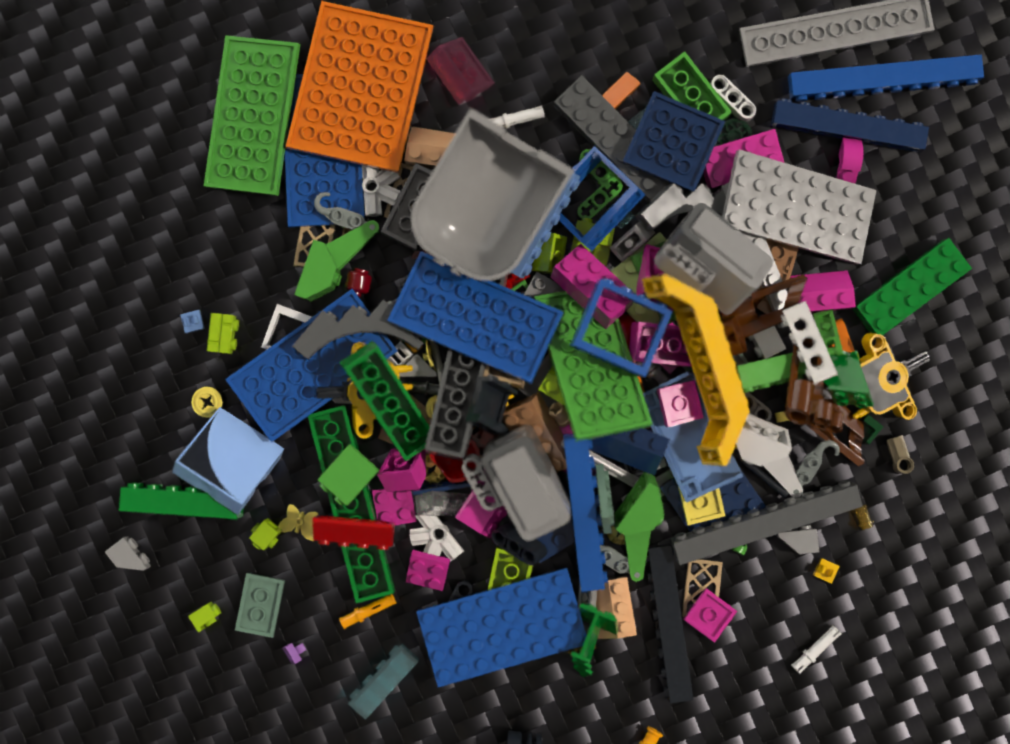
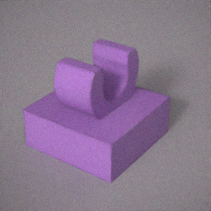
M290 643L283 647V650L291 664H296L302 660L299 654L304 652L306 648L303 643L296 647Z

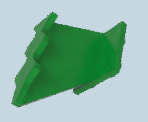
M843 351V355L837 356V354L830 355L837 375L825 379L823 382L828 387L834 403L840 406L855 405L858 408L873 407L874 403L859 362L858 351Z
M581 603L579 606L581 618L583 621L590 623L591 627L580 655L572 652L571 656L573 657V668L585 678L586 675L591 676L592 674L590 661L600 629L617 635L618 623L617 618L612 613H603L591 604L584 605Z

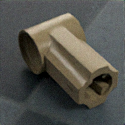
M903 435L886 440L893 461L894 471L898 474L912 472L914 462L910 458ZM902 460L907 463V468L904 471L899 466Z

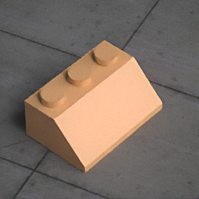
M411 127L406 146L405 164L414 166L417 163L425 168L435 169L456 133Z
M626 575L607 578L608 583H604L605 589L597 590L596 608L603 613H612L617 618L618 634L615 635L600 629L598 639H615L637 635Z

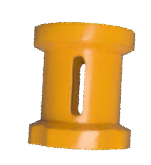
M648 726V731L643 741H640L639 744H656L659 738L663 737V734Z

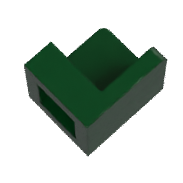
M865 415L860 419L864 424V439L862 443L869 445L882 430L883 426L870 415Z

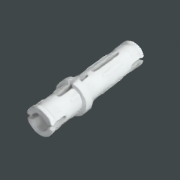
M542 106L512 114L504 113L502 116L491 118L490 120L507 129L515 124L544 118V111Z
M832 625L808 650L805 649L803 651L804 654L791 666L801 674L808 665L816 662V658L841 635V632H838L839 630Z

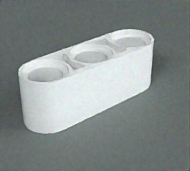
M724 75L715 76L710 84L732 111V114L741 122L750 121L756 113L755 105ZM721 82L723 89H717L714 83ZM734 95L737 98V102H730L728 96ZM742 108L749 109L750 116L743 115Z

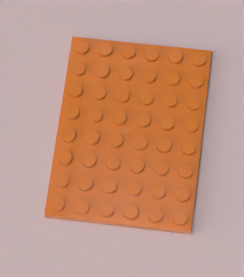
M321 1L286 148L399 173L433 32V25Z

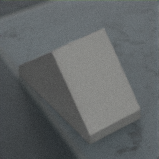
M418 354L406 364L412 365L413 370L399 373V377H437V373Z

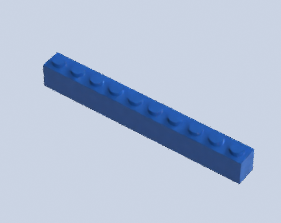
M982 55L793 72L788 76L790 99H796V102H801L811 97H815V100L825 99L826 96L832 95L834 98L845 97V94L861 96L864 95V92L881 94L885 90L895 93L905 88H909L910 91H916L928 86V89H936L940 85L956 87L959 86V83L975 85L984 78Z

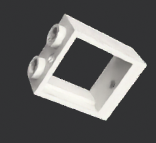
M277 304L261 348L267 350L271 347L269 344L280 314L304 323L312 317Z

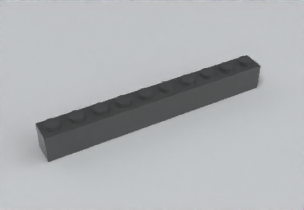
M843 480L835 486H824L817 492H805L798 498L790 497L779 504L771 503L766 505V508L760 510L752 509L747 512L748 514L742 516L734 515L729 520L723 522L715 521L707 527H696L692 532L677 533L673 538H670V543L675 560L679 565H683L863 506L858 486L852 481Z

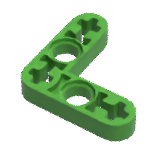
M590 149L582 151L579 158L580 161L585 157L584 155L588 153ZM602 161L589 173L599 183L600 187L578 207L577 216L579 219H592L622 190L621 180ZM597 168H604L606 176L598 177L595 172ZM610 182H612L613 184L618 183V190L616 191L615 189H613L611 192H609V195H611V197L609 198L607 193L602 189L605 188V190L607 191L611 186ZM597 194H602L605 197L603 204L595 202L594 197ZM589 201H591L594 207L598 208L596 211L592 208L589 211L590 216L581 215L582 208L587 209L591 205L588 203Z

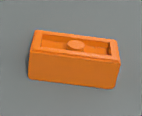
M626 72L602 96L616 109L641 83Z

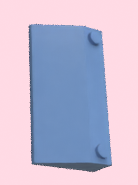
M688 371L643 393L652 421V431L670 439L664 456L686 503L743 477L733 454L725 466L702 465L696 446L701 444L709 418L693 371ZM695 380L704 418L665 427L657 389Z

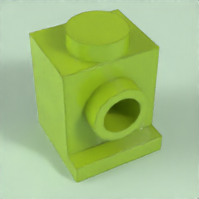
M211 601L188 617L199 633L205 629L204 624L208 627L217 621L215 617L221 614V610L217 604L213 605Z

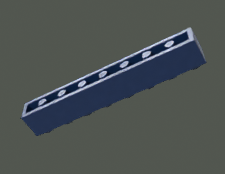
M780 99L774 104L771 127L839 139L862 140V143L921 153L926 148L929 127L923 126L924 124L920 122L909 124L905 123L903 119H893L892 121L887 120L885 116L881 115L870 117L864 112L853 114L848 113L846 109H837L836 111L824 105L814 107L810 106L811 104L807 102L792 103L790 99Z

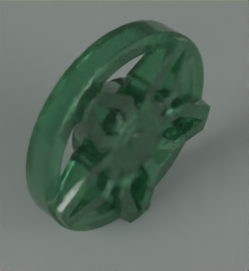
M729 119L724 124L728 133L720 134L717 143L722 145V143L746 138L743 135L746 134L747 130L749 136H752L753 133L745 121ZM732 122L740 123L742 125L736 129V126ZM728 124H730V126H731L733 129L729 130ZM746 127L744 132L742 133L740 129ZM723 136H727V140H723L720 138Z

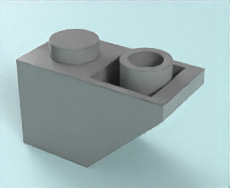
M804 525L799 527V529H791L776 534L780 540L796 553L819 552L817 529L811 528V525Z
M128 536L123 537L105 551L118 568L144 571L151 567L149 558L144 553H140L137 549L138 544L136 541Z

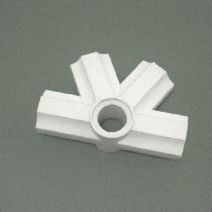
M362 165L365 216L382 215L381 201L391 206L395 205L401 191L390 185L400 179V176L396 172L379 171L378 168ZM375 183L377 187L375 190L369 191L367 190L368 185Z
M429 505L415 516L423 527L410 529L412 546L426 544L424 553L440 556L443 551L450 561L464 552L463 548L449 532L448 527L441 522ZM436 529L443 530V538H438L436 536Z

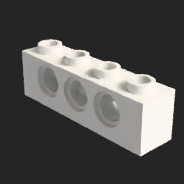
M806 301L783 310L782 320L785 326L789 325L792 331L789 334L792 343H797L800 349L797 354L801 363L805 361L808 369L805 372L809 381L813 379L815 384L837 375L835 366ZM799 319L804 320L806 323L805 329L798 330L795 327V321ZM805 338L813 339L814 345L811 348L804 347L802 341ZM813 356H819L822 359V363L819 366L811 364L810 359Z

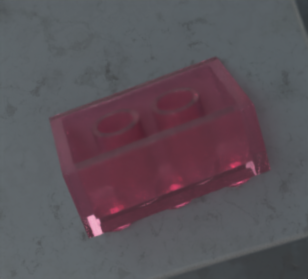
M462 37L439 45L427 58L431 67L459 105L472 100L494 84L492 78Z

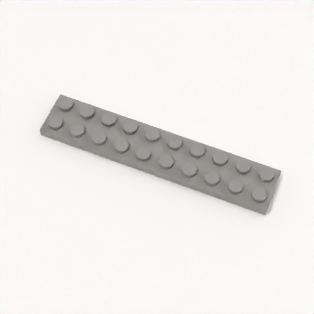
M887 0L743 27L739 29L746 67L930 33L934 31L929 0Z

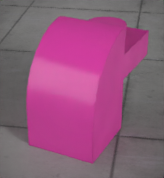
M842 138L838 154L840 163L836 178L855 184L863 161L862 140Z

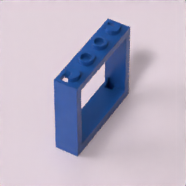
M595 146L572 168L575 170L573 173L580 176V183L602 161L630 188L585 236L560 213L559 221L591 251L646 195Z
M610 279L597 280L572 338L570 347L638 377H646L672 311L667 309L668 306L666 304L651 302L650 298H647L646 295L639 294L638 296L633 294V290L628 287L621 286L620 288L615 286V282ZM603 288L662 314L641 366L582 340Z

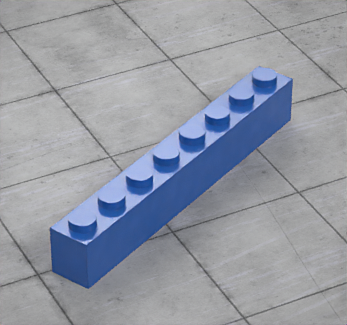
M564 434L581 592L605 589L604 583H608L607 571L602 569V564H606L605 553L600 551V545H604L602 533H598V526H601L600 514H596V507H599L598 495H594L593 489L597 487L596 476H592L591 468H595L594 456L590 457L589 449H593L592 439L576 442L574 434Z

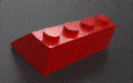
M322 515L313 517V540H318V544L330 545L331 541L338 542V546H349V543H354L359 548H369V545H377L376 549L388 550V547L393 546L395 522Z

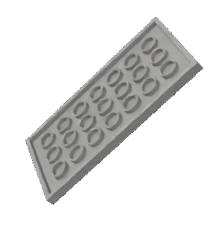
M739 149L735 154L722 217L740 232L859 265L862 263L876 190Z

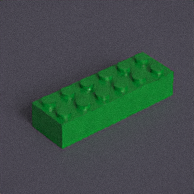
M947 238L851 309L870 333L883 336L970 271L972 267L950 238Z
M372 340L342 360L340 364L402 458L407 461L424 450L430 426L376 343Z
M127 483L126 487H121L119 511L238 519L243 517L244 508L237 515L214 500L207 492L201 491V489L196 487H186V490H184L182 486L178 485L163 488V484H151L144 487V483Z

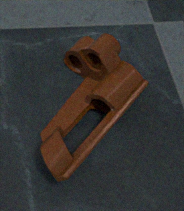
M802 274L756 290L731 314L722 313L721 323L724 327L723 331L726 340L730 345L731 356L747 352L745 338L783 323L781 317L784 315L783 310L800 303L804 286L808 280L805 275ZM789 288L783 308L761 316L757 315L756 307L763 298Z
M805 338L802 341L803 345L808 348L814 345V341L811 338ZM797 343L794 344L785 412L787 419L795 424H808L813 428L826 432H841L844 413L838 409L837 405L834 406L823 400V381L814 384L813 379L810 381L797 380L800 360L797 352L800 349ZM819 356L811 358V364L814 366H819L822 363V359Z
M804 374V379H803V380L808 381L809 379H808L807 375ZM823 382V400L834 406L837 405L834 403L830 392L826 389L827 386ZM837 405L838 409L844 413L843 423L849 427L848 447L835 438L831 432L819 430L805 424L824 440L836 442L840 452L856 465L864 464L861 456L864 424L859 418L854 419L853 413L846 406Z

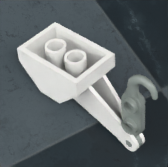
M748 414L736 443L742 460L750 465L764 466L794 498L800 497L803 494L802 486L812 481L822 464L824 449L829 446L835 449V456H838L840 452L836 442L831 440L822 441L804 457L797 471H795L789 457L792 446L788 429Z

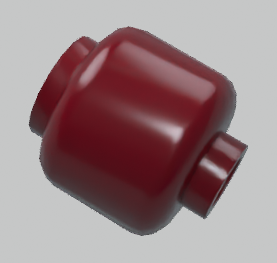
M359 268L349 271L345 288L349 291L353 289L358 297H361V294H367L372 277L368 274L369 271Z

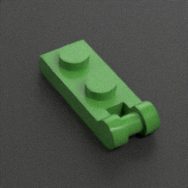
M833 310L813 313L814 321L829 355H843ZM828 345H835V347H827Z

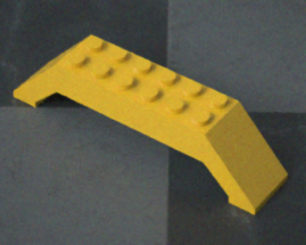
M667 275L643 278L641 280L647 298L653 297L674 311L709 418L701 444L696 446L702 465L725 466L730 460L749 414L748 401L742 390L741 380L736 371V364L729 350L730 345L726 340L723 331L724 327L719 319L717 305L714 303L713 298Z

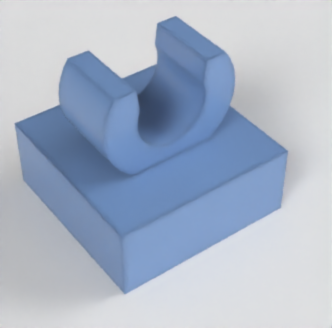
M200 310L180 314L185 333L205 329Z

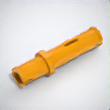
M393 594L386 595L364 607H357L353 612L340 617V623L344 629L357 622L362 623L365 618L396 604V600Z

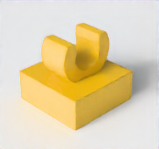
M820 558L813 576L832 584L839 566Z

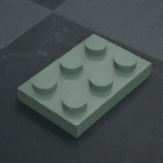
M596 464L604 534L612 533L611 526H615L608 470L604 471L603 464Z
M246 573L235 627L236 631L274 637L285 580Z

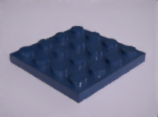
M654 91L622 163L671 184L674 183L687 191L694 192L725 121Z
M741 471L742 478L719 488L725 516L687 525L678 489L679 486L675 478L669 479L659 487L689 532H692L696 527H707L712 522H723L729 520L731 516H742L748 514L747 512L752 509L760 510L766 507Z

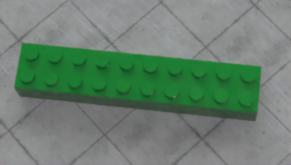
M347 405L320 411L308 416L322 474L349 444L359 451ZM368 484L348 506L345 504L343 506L334 499L335 495L331 491L328 492L334 517L377 520ZM349 543V546H341L356 603L394 594L395 587L385 550L376 549L377 545H369V548H359L354 543Z

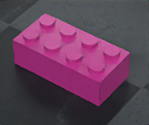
M772 129L714 147L703 171L707 187L714 188L730 182L735 154L739 149L784 163L776 130Z
M582 244L577 246L554 266L550 276L584 309L597 280L607 278L614 281L615 286L620 288L621 286L627 287ZM603 288L592 317L607 329L632 306L633 301Z
M632 322L629 352L633 362H643L658 324ZM666 326L651 363L692 367L679 326Z

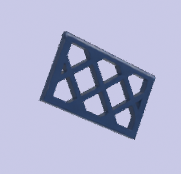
M468 479L456 483L446 481L425 484L421 486L420 490H413L412 492L413 495L466 488L471 487Z

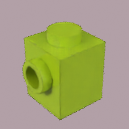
M267 518L261 524L257 523L252 528L251 532L253 534L249 539L252 540L253 546L259 550L262 549L264 551L268 547L272 549L278 542L276 537L282 530Z

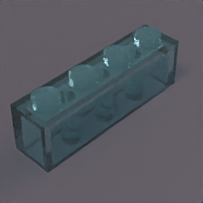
M403 644L400 647L396 645L388 653L390 658L387 661L382 660L376 666L378 671L373 676L369 674L362 682L364 686L360 690L356 688L349 696L351 698L349 705L365 720L418 663L419 658Z

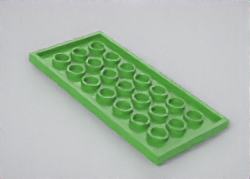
M225 35L204 187L279 196L300 51L299 43Z
M566 291L534 296L533 299L563 311V316L548 346V351L575 441L651 427V417L636 375L570 347L585 309ZM591 317L582 340L632 362L619 318L605 329Z

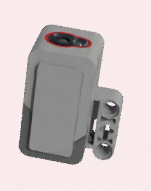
M702 202L693 207L671 232L654 259L656 266L665 274L713 298L718 310L727 315L737 309L761 285L773 266L772 258L765 251Z
M522 425L507 432L506 436H499L491 440L486 446L483 458L476 454L466 456L462 469L481 506L491 511L505 505L523 539L533 540L569 521L571 499L532 426ZM473 461L477 464V467L469 468L467 463ZM478 479H480L481 482L485 481L484 485H482V483H477ZM492 496L495 498V501L492 503L487 502L485 497Z

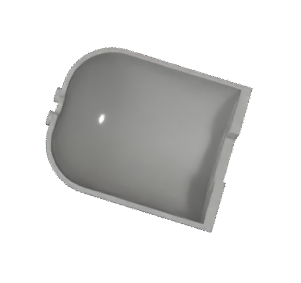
M470 108L414 203L411 215L414 235L419 244L427 252L435 256L433 259L435 262L442 266L445 263L452 267L450 271L459 276L463 273L478 280L501 278L510 273L519 264L575 170L545 152L537 151L507 133L505 128Z

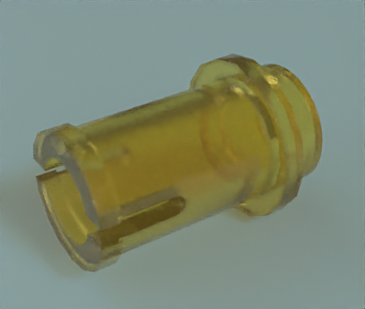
M866 504L862 505L863 507L854 509L860 523L858 526L862 530L873 527L872 523H874L870 519Z

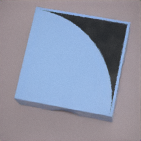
M219 407L175 461L172 472L194 487L207 492L214 500L238 515L253 496L260 482L266 479L278 463L284 448L275 442H271L269 438Z

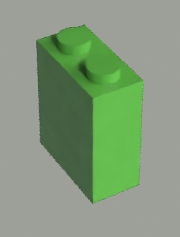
M349 444L318 479L321 482L319 486L327 493L331 491L335 495L334 499L343 506L345 504L348 506L380 469L353 445Z

